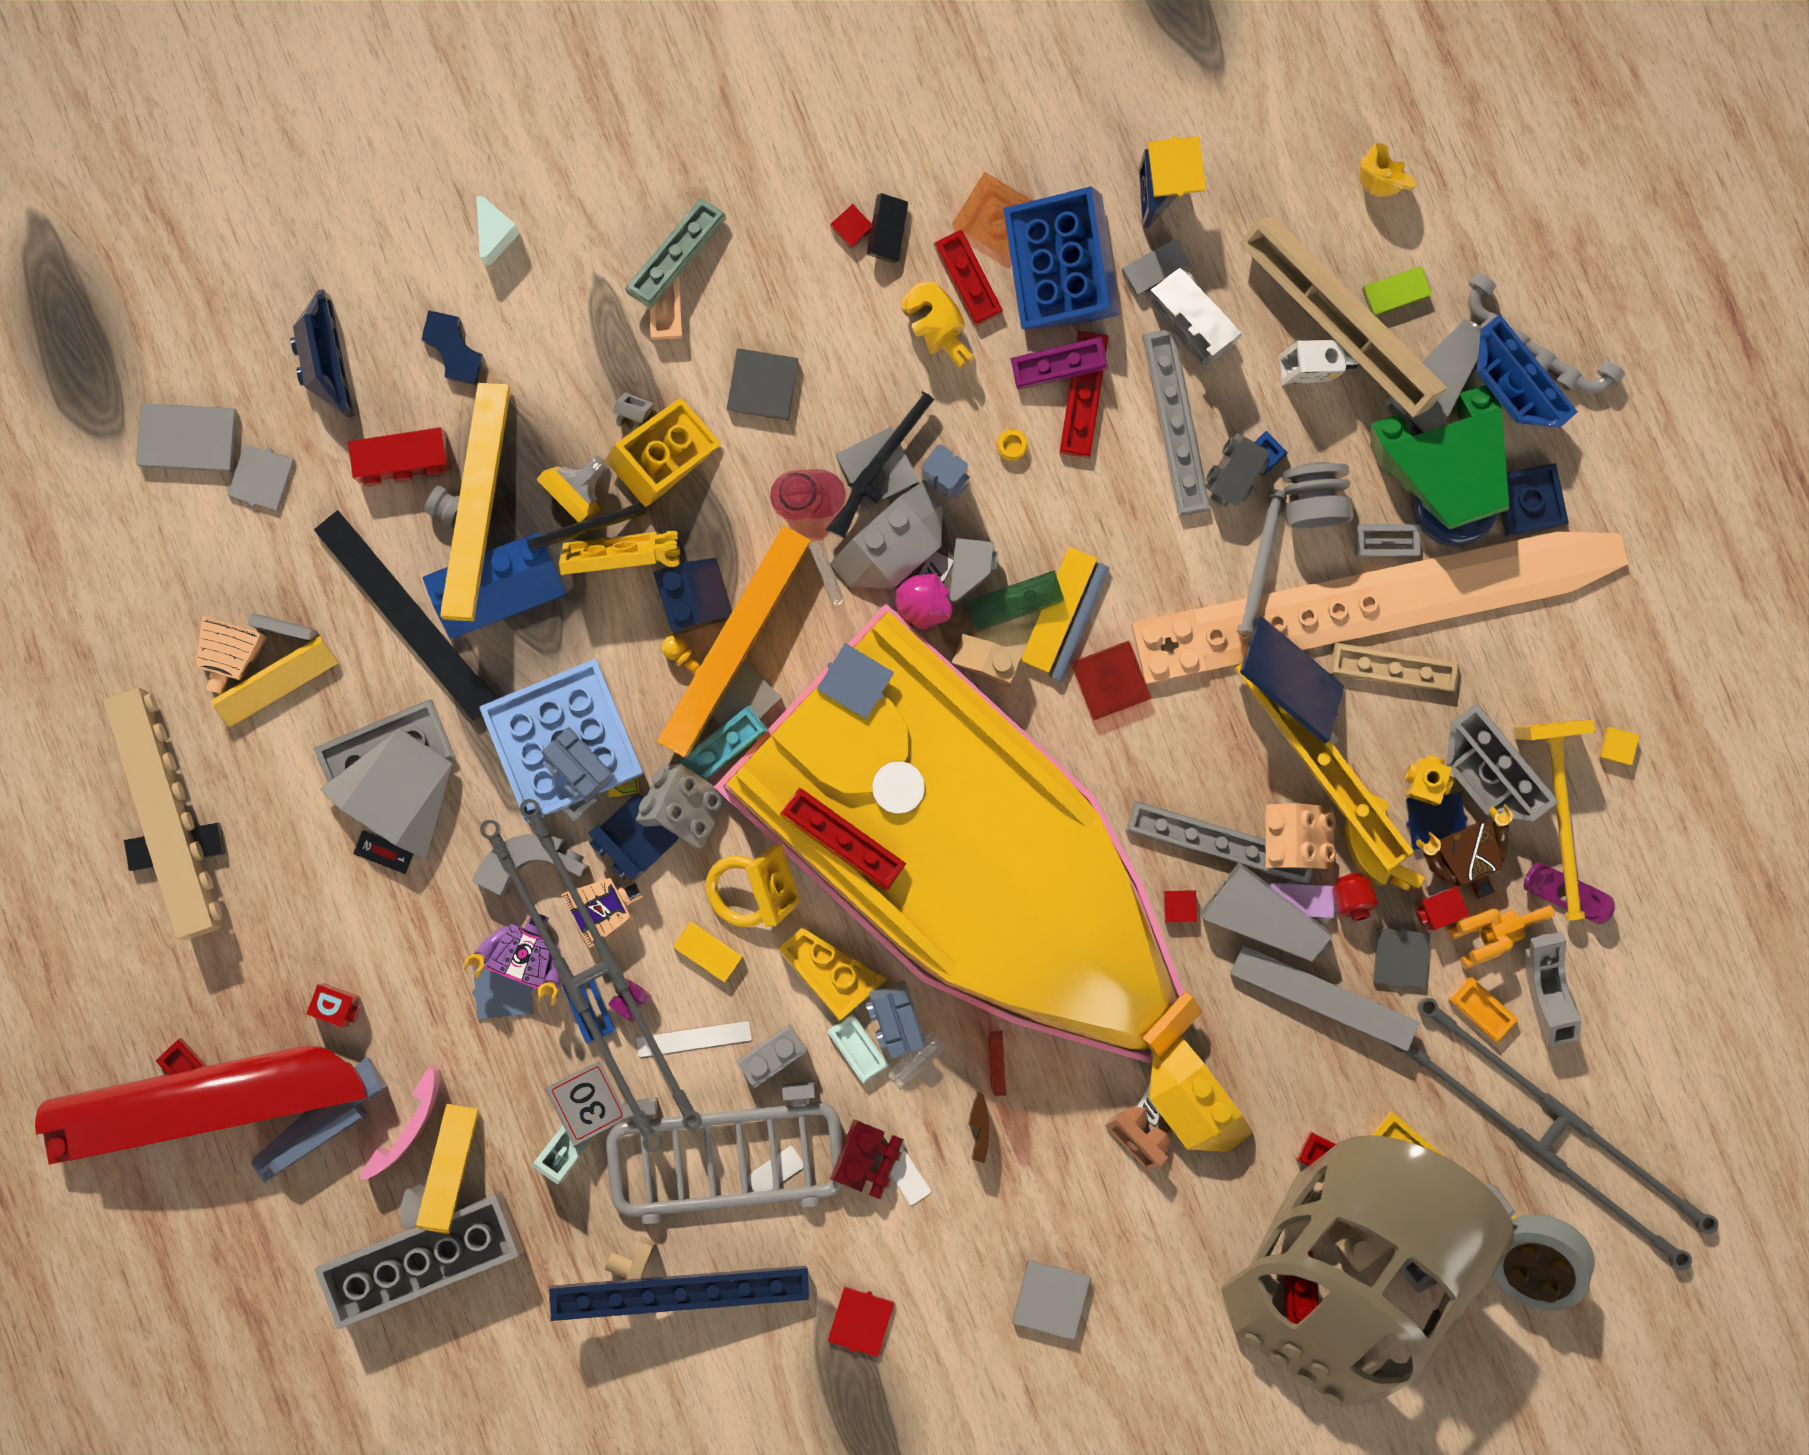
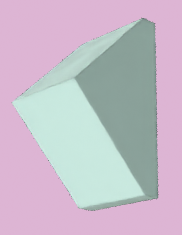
M476 196L480 259L485 266L492 265L520 232L517 226L483 196Z
M562 1125L534 1161L532 1167L558 1185L568 1175L591 1139L589 1138L573 1146Z

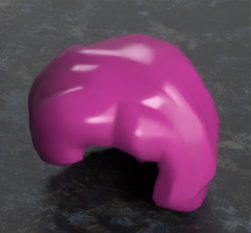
M934 573L915 575L904 581L897 589L895 601L899 616L909 623L910 626L916 627L919 630H927L936 624L947 622L952 614V604L948 599L950 590L945 587L941 578Z

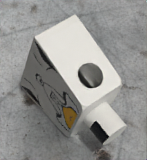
M1336 340L1297 341L1278 355L1282 386L1331 381L1344 373L1345 370L1356 369L1358 366V362L1347 351H1344V348Z

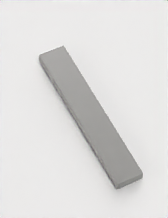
M1174 328L1143 334L1142 337L1178 517L1209 511L1210 506Z
M1134 801L1126 828L1127 832L1234 864L1240 862L1245 867L1305 885L1309 884L1313 868H1266V839Z
M1242 945L1230 972V975L1405 1051L1409 1050L1420 1024L1417 1020Z

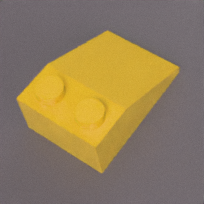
M680 397L617 442L604 461L644 507H647L677 484L718 449L722 443L684 399Z

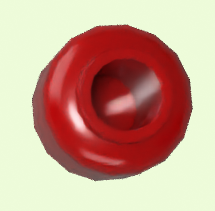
M1351 873L1338 878L1337 884L1332 889L1338 913L1342 917H1351L1353 922L1371 917L1370 911L1374 910L1378 905L1372 881L1368 877H1363L1361 873Z

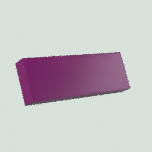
M1102 337L1011 358L1017 390L1109 369Z

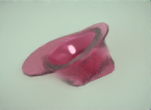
M821 469L793 470L783 473L775 480L771 487L770 499L776 512L786 519H822L831 517L840 510L845 499V489L838 476L830 471Z

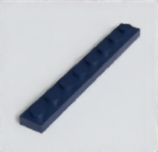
M806 1265L549 1286L551 1321L809 1300L808 1268Z

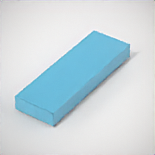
M747 706L695 747L687 759L682 758L675 764H682L704 780H707L769 730L751 706Z

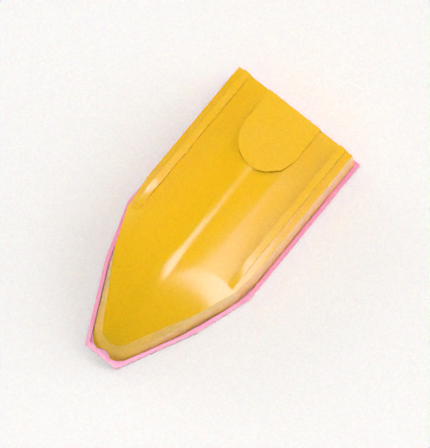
M885 604L848 643L849 646L894 672L882 692L883 698L877 700L866 719L817 690L829 670L827 666L770 726L769 731L755 742L714 788L775 845L782 844L785 854L922 982L1014 1024L1151 1063L1152 1051L1143 1040V1037L1184 991L1144 886L1097 800L1091 792L893 609ZM902 761L913 765L919 770L924 779L925 790L922 800L915 808L905 813L896 814L886 811L877 803L873 795L872 784L875 775L881 767L890 762ZM799 787L907 863L887 892L780 816L781 811Z

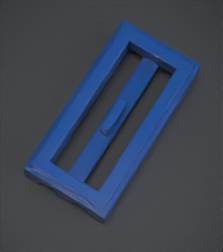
M593 980L589 985L607 1028L601 1030L584 986L580 987L590 1007L588 1010L603 1037L615 1032L616 1029L596 980ZM562 984L585 1043L595 1040L593 1035L590 1034L582 1014L578 1013L564 984Z

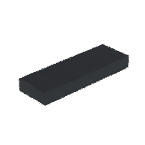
M220 823L196 826L191 830L194 842L198 841L201 845L204 858L225 854ZM144 836L124 840L129 871L153 867Z

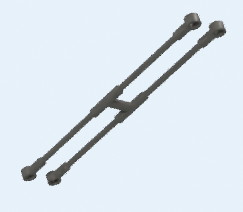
M526 799L520 805V812L529 819L538 838L542 839L594 939L592 942L602 962L573 976L565 958L560 956L509 857V850L500 835L501 827L499 823L494 820H486L481 824L480 832L483 837L489 840L498 859L503 861L554 960L553 965L578 1013L582 1014L634 1114L632 1117L643 1137V1148L648 1152H656L662 1146V1137L654 1132L644 1111L640 1110L588 1010L590 1007L580 987L609 973L616 989L622 993L674 1093L672 1096L683 1116L682 1123L685 1129L689 1131L697 1130L702 1124V1116L699 1112L694 1111L683 1089H680L628 989L629 984L604 936L600 935L549 837L550 832L540 815V804L533 799ZM528 803H533L536 807L535 812L528 815L525 812V806ZM492 823L495 825L496 831L493 835L489 836L486 834L485 828L488 824ZM689 1115H695L698 1118L697 1126L691 1127L687 1124V1117ZM654 1136L657 1138L658 1146L656 1148H651L647 1145L648 1137Z
M1423 998L1418 1002L1417 1009L1422 1016L1431 1017L1449 1032L1453 1031L1538 1097L1541 1103L1558 1117L1541 1140L1538 1141L1522 1128L1518 1129L1433 1063L1430 1057L1413 1043H1411L1408 1051L1391 1045L1394 1050L1404 1052L1422 1067L1426 1066L1511 1132L1517 1141L1558 1173H1564L1649 1239L1652 1246L1669 1258L1672 1266L1680 1270L1690 1267L1692 1258L1688 1252L1677 1249L1660 1235L1656 1236L1567 1167V1163L1549 1149L1569 1124L1584 1137L1591 1138L1675 1203L1681 1212L1696 1223L1699 1231L1706 1234L1716 1232L1719 1223L1714 1216L1703 1213L1686 1199L1682 1200L1593 1131L1594 1128L1564 1104L1560 1103L1549 1093L1545 1094L1456 1025L1457 1022L1444 1013L1434 999ZM1429 1001L1432 1003L1433 1009L1430 1013H1425L1423 1005ZM1709 1218L1711 1226L1708 1229H1704L1703 1221ZM1679 1254H1683L1685 1261L1678 1265L1676 1258Z

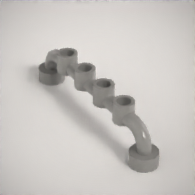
M1476 272L1468 283L1472 288L1468 306L1471 313L1482 322L1480 326L1482 329L1498 316L1487 311L1481 305L1482 296L1490 297L1497 285L1487 276ZM1513 329L1544 370L1547 372L1548 369H1551L1558 374L1559 377L1556 383L1568 391H1572L1574 387H1577L1587 393H1598L1605 390L1610 384L1618 385L1625 375V372L1620 367L1605 360L1597 370L1601 377L1598 380L1590 381L1582 376L1581 372L1557 359L1551 351L1532 342L1526 334Z

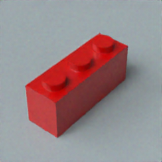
M441 427L348 441L352 477L359 484L363 483L364 487L378 486L382 484L381 480L393 478L394 482H406L412 480L413 475L425 474V477H438L444 475L443 471L452 470L447 433Z

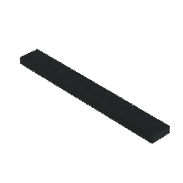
M339 510L334 512L317 526L314 531L469 717L475 721L482 715L479 707L497 700L496 697Z

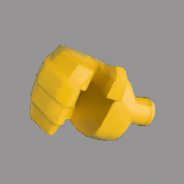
M936 282L916 284L902 298L901 310L903 314L911 316L923 306H931L932 311L925 318L914 322L911 325L916 337L924 336L929 354H934L944 349L957 365V368L962 369L966 366L964 364L965 361L969 364L973 360L974 355L969 352L957 337L965 327L958 306Z

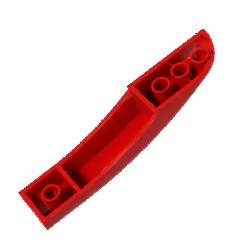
M301 1046L47 1099L41 1103L37 1110L35 1131L36 1135L43 1133L48 1164L50 1165L366 1099L368 1094L362 1078L350 1062H345L334 1054V1051L327 1048Z

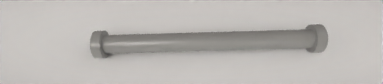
M1272 489L1268 492L1270 502L1242 624L1238 625L1236 631L1244 636L1251 637L1282 502H1285L1287 495L1281 490Z

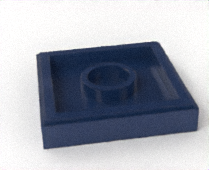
M1556 463L1507 472L1509 510L1500 512L1505 537L1569 524Z

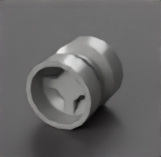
M438 485L428 497L424 506V512L432 517L438 516L442 518L443 523L454 527L460 496L453 497L447 489Z

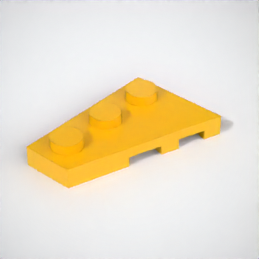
M804 928L797 931L777 949L838 1021L842 1020L865 1000L871 990L877 989L888 980L863 966L862 963L854 958L852 959L835 949L834 946Z

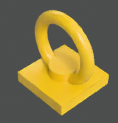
M782 844L770 846L755 860L744 856L725 857L712 866L706 878L705 888L709 904L721 919L734 926L753 927L763 922L765 927L776 926L801 902ZM733 868L747 871L753 895L759 906L758 911L749 915L738 914L730 910L723 903L718 891V882L725 871Z

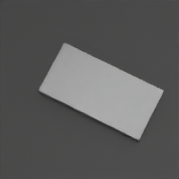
M426 700L315 747L314 750L327 782L329 783L399 728L446 759L451 760L456 756L433 700Z

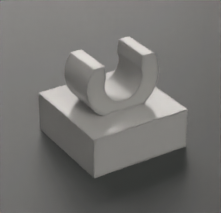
M625 392L616 401L613 413L619 415L616 419V425L621 427L625 418H629L634 423L633 432L651 414L654 403Z

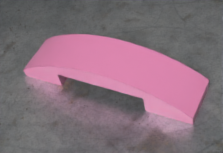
M429 1067L411 1094L422 1102L392 1150L389 1151L384 1147L376 1149L359 1177L366 1180L389 1168L411 1148L421 1135L436 1103L440 1083V1069L438 1067Z

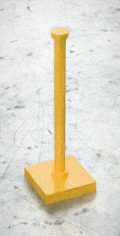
M1567 720L1514 727L1515 739H1545V743H1549L1554 794L1559 801L1556 804L1568 908V912L1565 913V920L1584 919L1585 913L1581 911L1562 742L1565 741V736L1595 733L1594 720Z

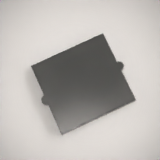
M1402 927L1400 930L1377 928L1373 983L1396 985L1398 989H1402L1403 986L1426 988L1431 933L1408 931L1405 927Z

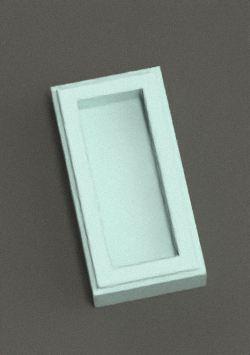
M853 1013L827 1031L862 1083H865L889 1066Z

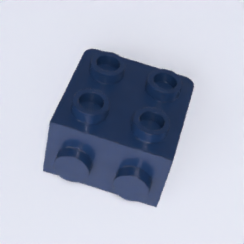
M640 794L633 795L603 825H596L588 833L593 838L590 845L602 857L606 853L615 862L611 867L623 880L627 877L631 880H637L679 839L677 835L662 825L644 827L635 821L639 813V805L644 798Z

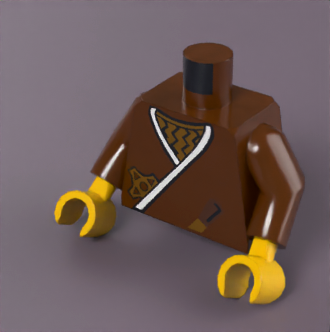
M1504 804L1503 813L1499 815L1494 806L1489 809V813L1494 819L1493 823L1491 819L1482 820L1440 838L1429 832L1430 841L1426 845L1418 839L1416 845L1424 851L1423 854L1429 870L1445 882L1453 883L1455 886H1462L1471 882L1477 899L1494 893L1495 890L1488 875L1502 869V862L1506 859L1509 840V823L1513 819V813L1506 804Z

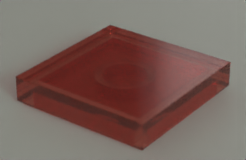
M1130 641L1070 663L1092 722L1152 699Z
M989 1028L988 1048L991 1091L995 1096H1006L1003 1030L1001 1028Z

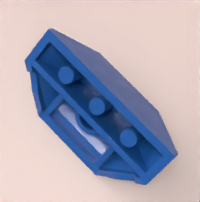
M1501 314L1481 329L1477 374L1516 423L1560 428L1578 412Z

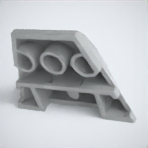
M399 728L320 790L342 811L392 844L427 859L453 763Z

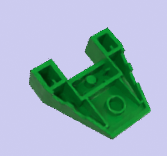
M1486 385L1459 394L1458 418L1460 421L1412 436L1401 414L1371 423L1370 446L1381 468L1388 475L1393 474L1408 493H1414L1422 501V506L1448 529L1509 510L1502 406Z

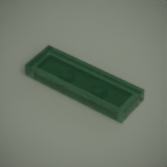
M1053 570L966 601L975 631L979 632L1062 603L1065 599L1056 572Z

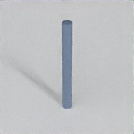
M1102 563L1097 564L1051 675V678L1058 682H1062L1110 568Z

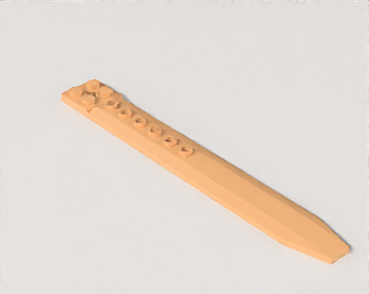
M1553 532L1261 595L1255 623L1262 616L1301 650H1308L1571 593L1629 563L1622 534ZM1247 598L1132 622L1131 625L1144 683L1150 684L1242 664L1251 637L1238 634L1236 631L1238 625L1242 624ZM1167 638L1171 639L1173 643L1176 642L1178 648L1174 649V655L1169 656L1167 651L1161 650V645L1165 644V639Z

